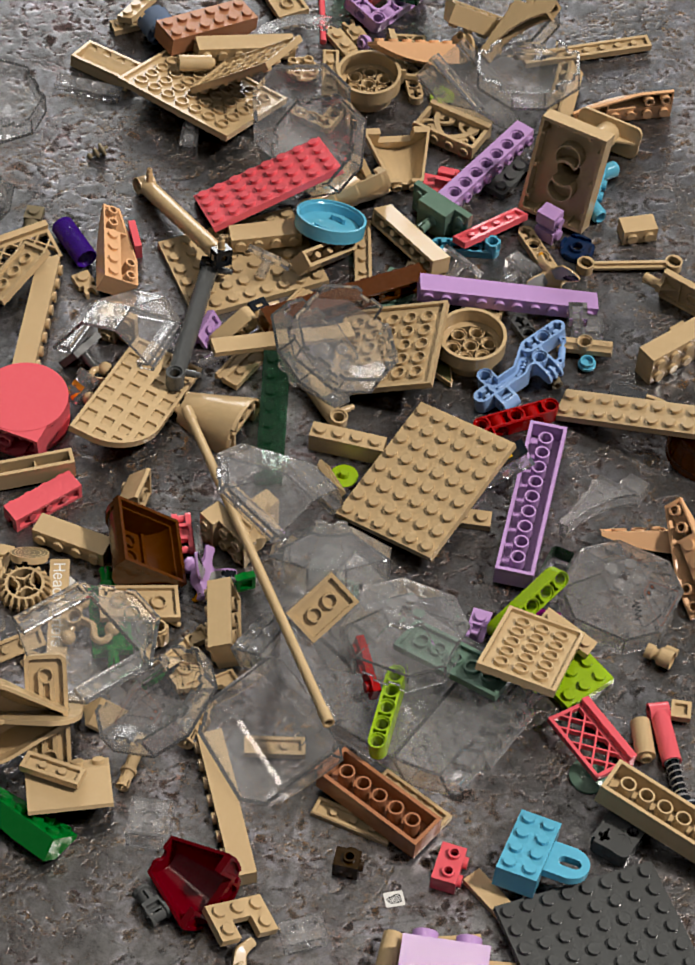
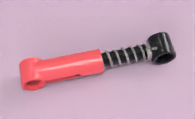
M669 702L647 703L646 716L650 719L662 766L666 768L667 778L670 780L671 791L695 805V798H691L687 793L688 789L685 788L686 783L683 781L684 776L681 774L683 772L680 769L682 758L671 722Z

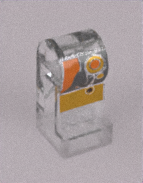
M82 367L76 372L78 375L72 384L67 387L69 401L75 406L80 405L83 402V395L88 391L92 392L100 382L94 375Z

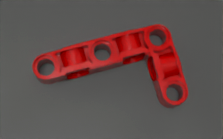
M546 398L478 417L474 420L473 425L498 436L514 434L528 430L530 420L544 423L554 422L558 413L559 403L553 398Z

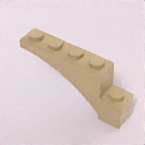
M514 0L509 5L505 15L499 20V24L490 33L485 44L481 46L479 54L482 59L489 63L494 55L513 37L532 26L549 20L553 21L561 10L558 1L534 0L531 6L521 0Z

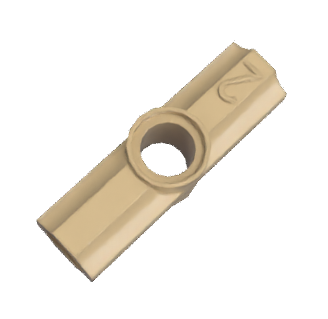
M586 334L580 335L578 338L566 337V344L564 345L566 353L577 354L580 358L583 355L612 357L613 342L593 340L591 336ZM561 344L556 347V352H558L559 346H561Z

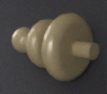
M98 143L99 149L93 148V152L88 153L87 158L92 159L94 156L99 158L100 153L106 156L105 150L108 149V146L103 147L101 143Z

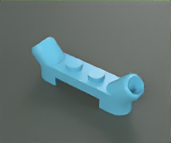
M610 161L606 164L591 217L594 223H600L605 219L606 210L600 204L604 196L602 190L606 191L607 180L619 175L620 168L615 161Z

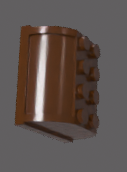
M117 495L114 497L105 511V521L109 530L113 566L111 573L113 582L117 585H178V588L185 586L187 581L178 520Z

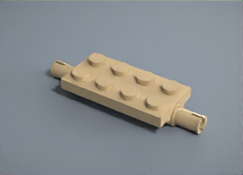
M668 268L663 272L661 279L651 275L649 272L644 274L642 282L654 288L659 293L658 297L695 317V283Z

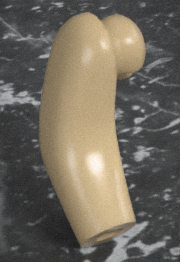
M252 937L247 938L234 948L232 965H246L248 953L257 945Z

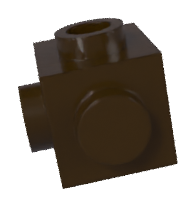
M337 846L332 864V875L357 880L358 873H363L365 860H362V851L353 847Z

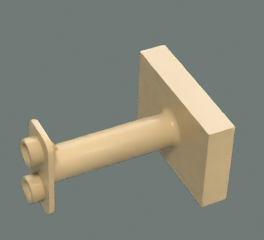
M590 107L581 109L578 119L553 109L548 110L541 119L518 208L537 215V211L546 202H549L564 210L563 219L565 221L562 227L582 234L589 227L610 151L629 159L634 158L640 147L643 136L642 130L635 125Z

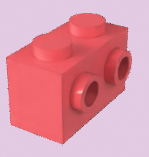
M442 842L430 878L429 888L453 895L457 887L461 888L464 878L461 872L462 869H467L470 859L466 857L467 848Z

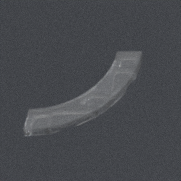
M320 14L285 16L259 26L250 34L284 33L295 30L294 28L297 27L326 31L333 22V17Z

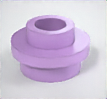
M360 35L357 39V46L360 50H369L371 47L368 46L367 42H372L368 35Z

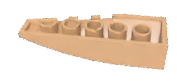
M652 526L650 530H646L643 527L631 528V531H627V528L600 529L601 536L618 541L619 543L649 551L671 553L668 529L664 527Z

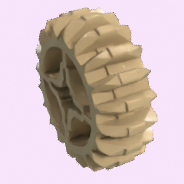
M23 564L20 568L15 565L14 570L8 569V574L3 573L2 579H0V600L5 607H9L11 611L16 609L18 614L21 611L27 614L28 610H32L35 613L36 608L42 609L43 604L48 603V596L52 594V584L45 570L41 571L39 566L34 569L33 565L26 567ZM36 583L40 586V589L36 588ZM11 588L14 589L15 594L10 591Z

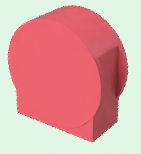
M15 363L0 368V452L14 457L48 452L49 449L56 446L65 437L71 422L69 393L64 379L53 369L36 363Z

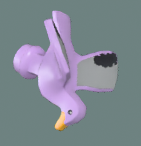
M205 545L202 558L198 552H194V557H187L184 560L185 573L191 574L190 584L197 591L192 599L193 602L205 599L204 590L207 589L208 580L231 577L233 582L234 575L237 573L235 569H215L213 567L212 559L215 548L210 545Z

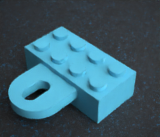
M522 809L495 867L492 884L533 898L542 876L569 885L583 882L589 874L590 861L581 850L557 841L562 823ZM559 862L569 863L571 865L577 866L579 869H572L560 864Z

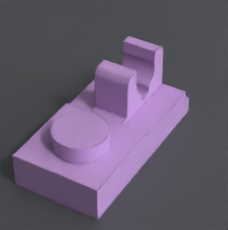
M208 310L205 314L195 343L200 344L203 349H207L210 344L209 336L222 324L214 310Z
M474 607L462 642L482 648L487 634L486 627L491 621L493 613Z

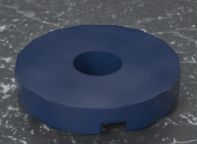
M571 234V236H566L561 240L559 252L566 261L577 264V260L581 256L592 258L595 246L590 238L581 234Z

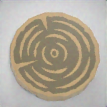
M18 547L10 551V560L20 565L22 561L27 562V565H41L48 562L49 551L40 547Z

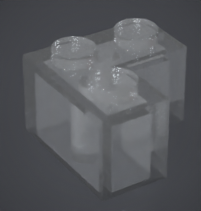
M569 302L565 323L566 337L578 338L580 335L586 334L591 336L593 340L603 341V316L588 315L587 303Z

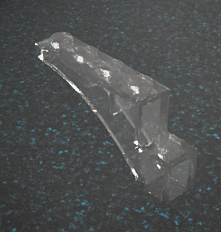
M632 473L626 479L622 478L619 484L600 474L596 480L593 479L588 490L581 493L578 502L571 505L566 517L562 516L558 523V535L566 538L581 523L602 512L626 506L638 507L647 497L650 483Z

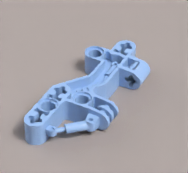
M553 320L524 339L519 346L514 365L499 376L489 368L480 369L476 374L478 390L473 395L475 410L479 413H486L494 407L500 411L517 407L521 404L517 392L528 385L532 376H539L548 384L558 379V376H563L566 347L564 346L566 344L565 323L561 320ZM561 344L558 349V358L554 359L548 352Z

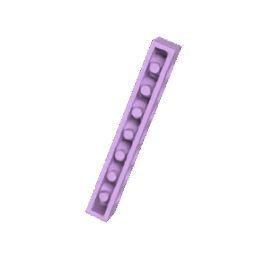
M517 120L438 193L462 207L476 193L478 194L486 184H489L497 174L499 175L504 167L510 165L516 156L521 155L527 146L532 145L534 129Z

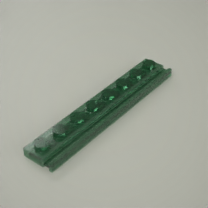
M264 350L255 485L274 486V484L282 486L291 351L284 353L283 351Z

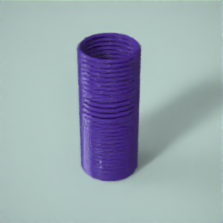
M70 217L59 218L52 227L55 236L78 267L82 268L91 265L97 256L95 250Z

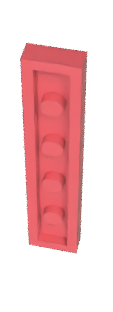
M515 207L454 235L452 242L461 248H469L484 241L490 235H497L527 221L528 214Z

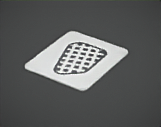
M402 890L383 893L386 908L405 905Z

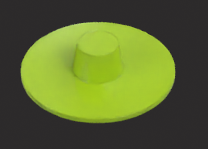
M342 464L332 469L342 487L353 486L358 481V472L350 465Z

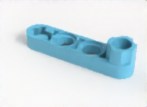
M490 235L485 241L471 246L477 247V251L471 250V247L454 249L452 246L457 244L452 242L453 238L436 237L432 240L437 245H441L440 248L449 256L495 259L500 253L501 240L495 235Z

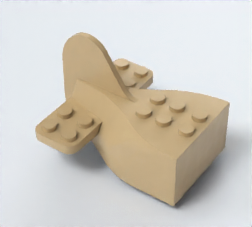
M62 653L30 654L24 660L25 689L0 678V764L14 759L27 750L63 762H69L72 760L70 724L82 718L84 702L79 699L69 698L67 660Z

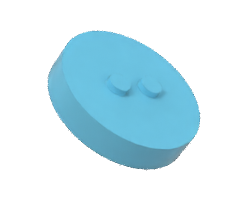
M311 199L301 202L297 206L294 225L300 233L315 241L332 245H350L361 241L367 224L366 217L358 209L348 204L328 199Z

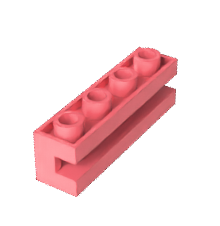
M69 470L58 474L48 482L42 483L37 488L27 491L22 496L3 505L4 517L8 522L12 521L13 528L16 532H19L36 523L42 513L50 515L83 497L82 485Z

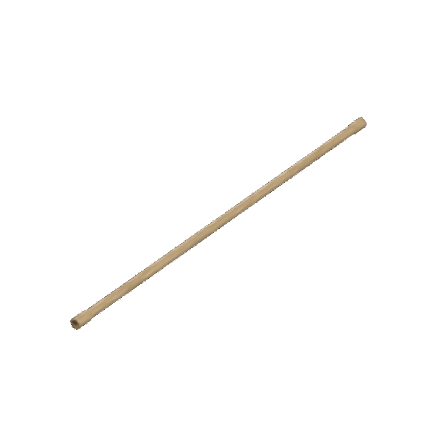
M186 405L181 410L192 431L309 691L320 721L324 728H329L334 725L335 720L322 697L197 422L193 408L190 405Z

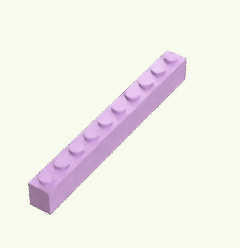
M420 273L417 282V301L420 302L448 300L450 305L591 321L595 320L599 310L598 294L595 292Z

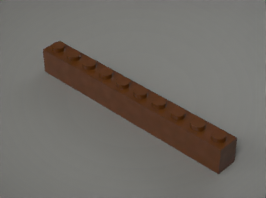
M421 262L410 264L389 272L379 273L375 276L347 282L340 286L330 287L309 295L260 308L258 322L264 332L294 329L417 293V282L420 273H427Z

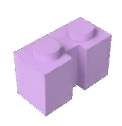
M546 202L537 211L536 222L538 223L534 231L540 240L552 245L561 238L565 219H563L564 210L549 202Z

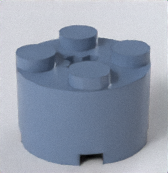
M153 5L144 11L145 15L143 17L140 16L137 23L140 30L153 45L159 43L154 37L156 20L172 17L164 6L161 7V5Z

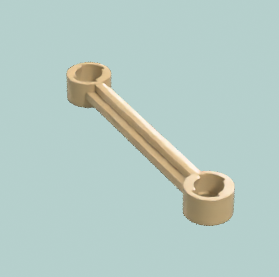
M669 255L665 260L594 261L589 256H581L577 260L576 272L581 276H589L593 271L666 270L668 268L679 274L682 269L683 260L678 255Z

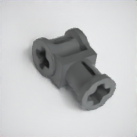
M142 884L133 891V898L138 899L140 902L141 912L152 928L156 927V924L165 918L170 919L172 917L168 905L165 901L161 900L158 894L154 896L151 893L148 884Z

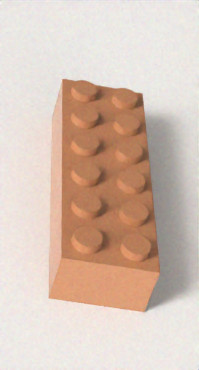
M232 0L156 20L154 37L171 56L192 51L195 36L256 33L258 16L243 0Z
M345 746L317 772L316 786L412 859L440 832L442 822L440 816Z

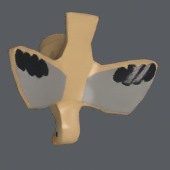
M540 252L537 262L542 269V273L530 278L526 285L563 289L562 286L565 282H578L581 278L565 265L556 266L547 261L543 252Z

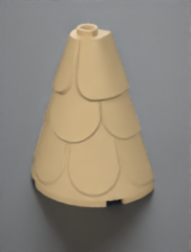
M357 155L342 166V173L317 186L299 204L311 199H328L354 207L390 193L391 181L387 170L379 166L374 169L375 175H373L366 160Z

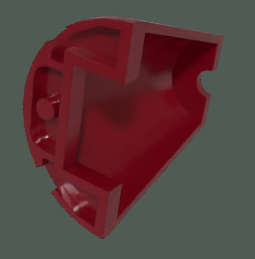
M171 835L163 846V855L153 860L147 872L179 926L187 931L200 930L207 923L202 913L204 906L235 899L241 884V879L239 878V872L242 871L239 861L229 853Z

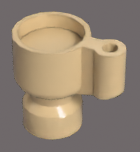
M648 643L643 657L649 660L654 659L656 665L669 670L678 656L679 649L669 645L658 649L656 645Z

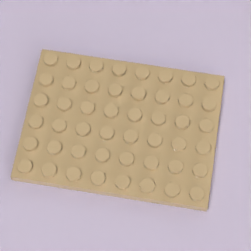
M166 50L119 76L117 81L118 84L126 89L137 93L139 96L150 100L152 103L161 106L165 110L174 113L225 142L284 105L287 97L247 76L244 80L239 82L234 80L233 83L227 86L222 84L215 90L209 88L205 93L200 94L197 92L192 94L189 88L209 72H178L176 69L177 55L171 56ZM192 50L177 55H195ZM215 62V67H217L221 62Z
M291 207L246 218L235 224L295 218V214ZM228 227L216 233L212 228L206 229L217 240L219 235L223 234L225 236V243L230 246ZM303 234L301 246L232 253V265L225 267L232 269L233 273L232 275H218V279L214 282L205 314L208 310H214L217 315L239 310L247 306V302L260 297H264L268 302L290 296L301 285L306 290L329 285V278L323 267L299 277L295 272L290 260L301 251L312 247L307 237ZM186 235L159 241L158 248L188 308L198 277L201 258L207 255Z
M420 402L336 511V516L432 562L514 452L516 444Z

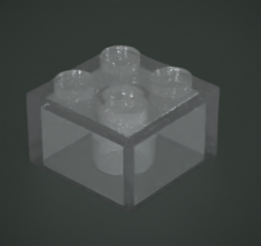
M132 796L125 829L126 846L164 850L163 846L171 836L175 814L174 801Z

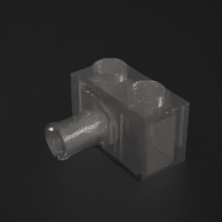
M516 250L504 259L503 274L506 276L501 279V282L526 285L530 278L542 273V269Z

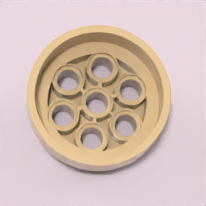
M360 50L348 54L340 61L337 68V88L340 94L351 102V108L361 112H377L386 108L399 93L401 87V68L393 57L376 50Z
M461 308L452 311L447 316L439 356L451 366L452 372L465 377H477L476 374L480 369L489 368L491 370L502 360L507 343L506 327L496 315L483 309Z

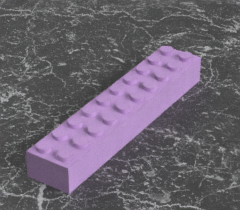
M530 420L525 446L529 452L521 457L495 565L493 582L526 588L534 581L568 427Z

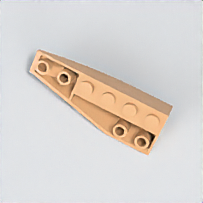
M679 497L665 505L664 508L676 586L680 587L678 591L690 620H695V519L683 498Z

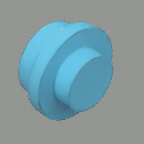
M583 355L578 360V368L584 372H591L596 368V361L591 355Z

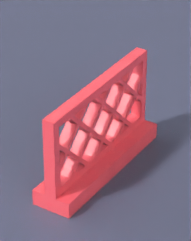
M589 696L582 698L579 704L548 717V724L595 782L608 776L616 764L608 762L609 756L617 758L618 761L621 759L631 766L634 765L637 754ZM578 711L583 720L571 717L572 713ZM556 721L568 722L567 727L559 726ZM570 723L582 725L581 731L570 729ZM584 727L592 728L595 735L584 732ZM568 734L579 736V742L571 741ZM582 738L594 740L593 746L583 744ZM597 741L604 743L608 747L607 750L596 747ZM580 749L591 751V757L583 756ZM595 753L606 755V760L595 759ZM593 764L603 766L604 771L597 773L593 768Z

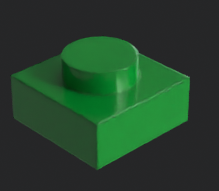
M254 571L241 572L234 575V586L238 593L256 588Z

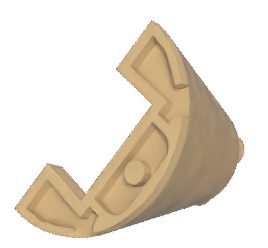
M413 126L410 135L380 137V128L363 129V138L380 167L387 170L393 192L401 190L413 191L415 182L418 180L424 181L430 126Z
M187 391L183 402L176 406L175 414H177L176 423L192 434L181 411L186 405L192 406L209 448L223 459L228 460L236 448L237 433L247 419L251 421L256 419L262 410V403L259 399L251 397Z

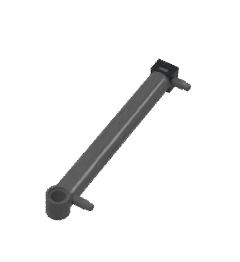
M202 256L198 277L170 365L166 369V387L171 391L183 389L185 376L201 378V372L188 369L214 282L218 279L219 274L232 275L233 273L232 269L226 267L216 269L210 264L208 256Z

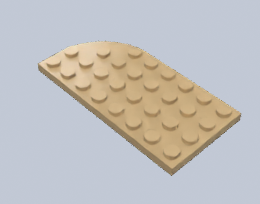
M136 337L69 425L68 431L92 443L106 447L127 448L144 444L160 432L175 411L176 406L183 400L185 393L190 390L198 378L185 376L183 389L179 391L169 390L166 387V369L170 365L173 354ZM189 363V370L202 372V368Z

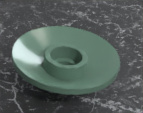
M578 760L572 764L569 770L571 784L575 789L585 794H597L601 785L608 777L606 776L595 782ZM593 764V768L597 773L604 771L603 766Z

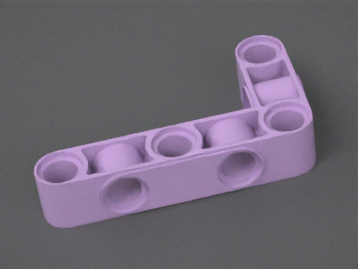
M345 0L344 7L369 31L379 33L422 0H388L381 8L374 7L368 0Z

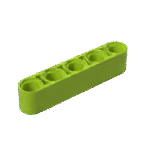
M548 567L487 624V633L490 636L493 635L509 605L536 614L568 584V574L556 567Z
M399 665L391 666L387 670L368 736L369 755L376 760L383 759L388 753L406 688L405 669Z

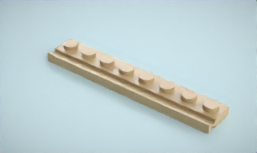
M301 285L286 301L312 294L313 291L306 290ZM259 328L255 333H261L262 331ZM275 350L232 355L215 373V378L221 379L224 384L237 391Z

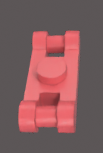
M190 512L184 513V515L171 514L172 518L178 520L181 544L188 543V546H182L183 554L194 555L195 545Z

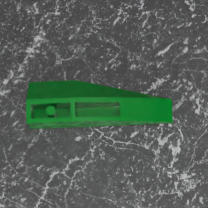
M0 787V828L41 860L56 859L77 838L78 835L72 831L70 826L57 821L56 817L51 813L28 816L27 802Z

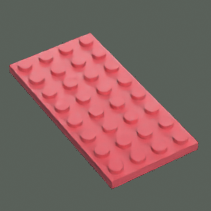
M317 137L310 139L302 145H297L285 153H280L275 158L263 161L256 167L248 168L245 172L234 175L222 183H217L207 190H202L193 197L216 233L227 228L228 225H233L342 173L343 170L321 138Z

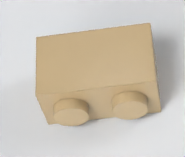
M653 214L621 217L618 220L617 232L622 245L651 242L657 239L658 226Z

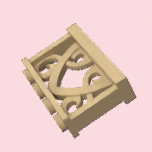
M433 98L429 102L428 107L412 123V128L413 126H430V143L469 160L473 158V155L485 140L490 138L492 129L491 123ZM454 125L458 127L461 134L447 135L441 126ZM468 139L472 141V145L468 144Z

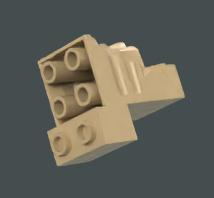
M268 489L237 508L256 551L262 549L267 541L277 538L280 500ZM217 501L200 512V537L202 541L212 547L219 545L223 551L231 555L235 563H239L243 568L247 567L250 560L226 507Z

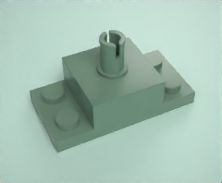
M420 180L414 183L412 208L417 212L416 227L423 233L427 231L435 237L448 238L452 234L456 235L472 227L473 214Z

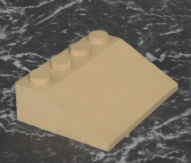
M96 756L88 760L76 758L67 762L86 769L87 774L78 790L25 773L28 816L114 807L109 757Z

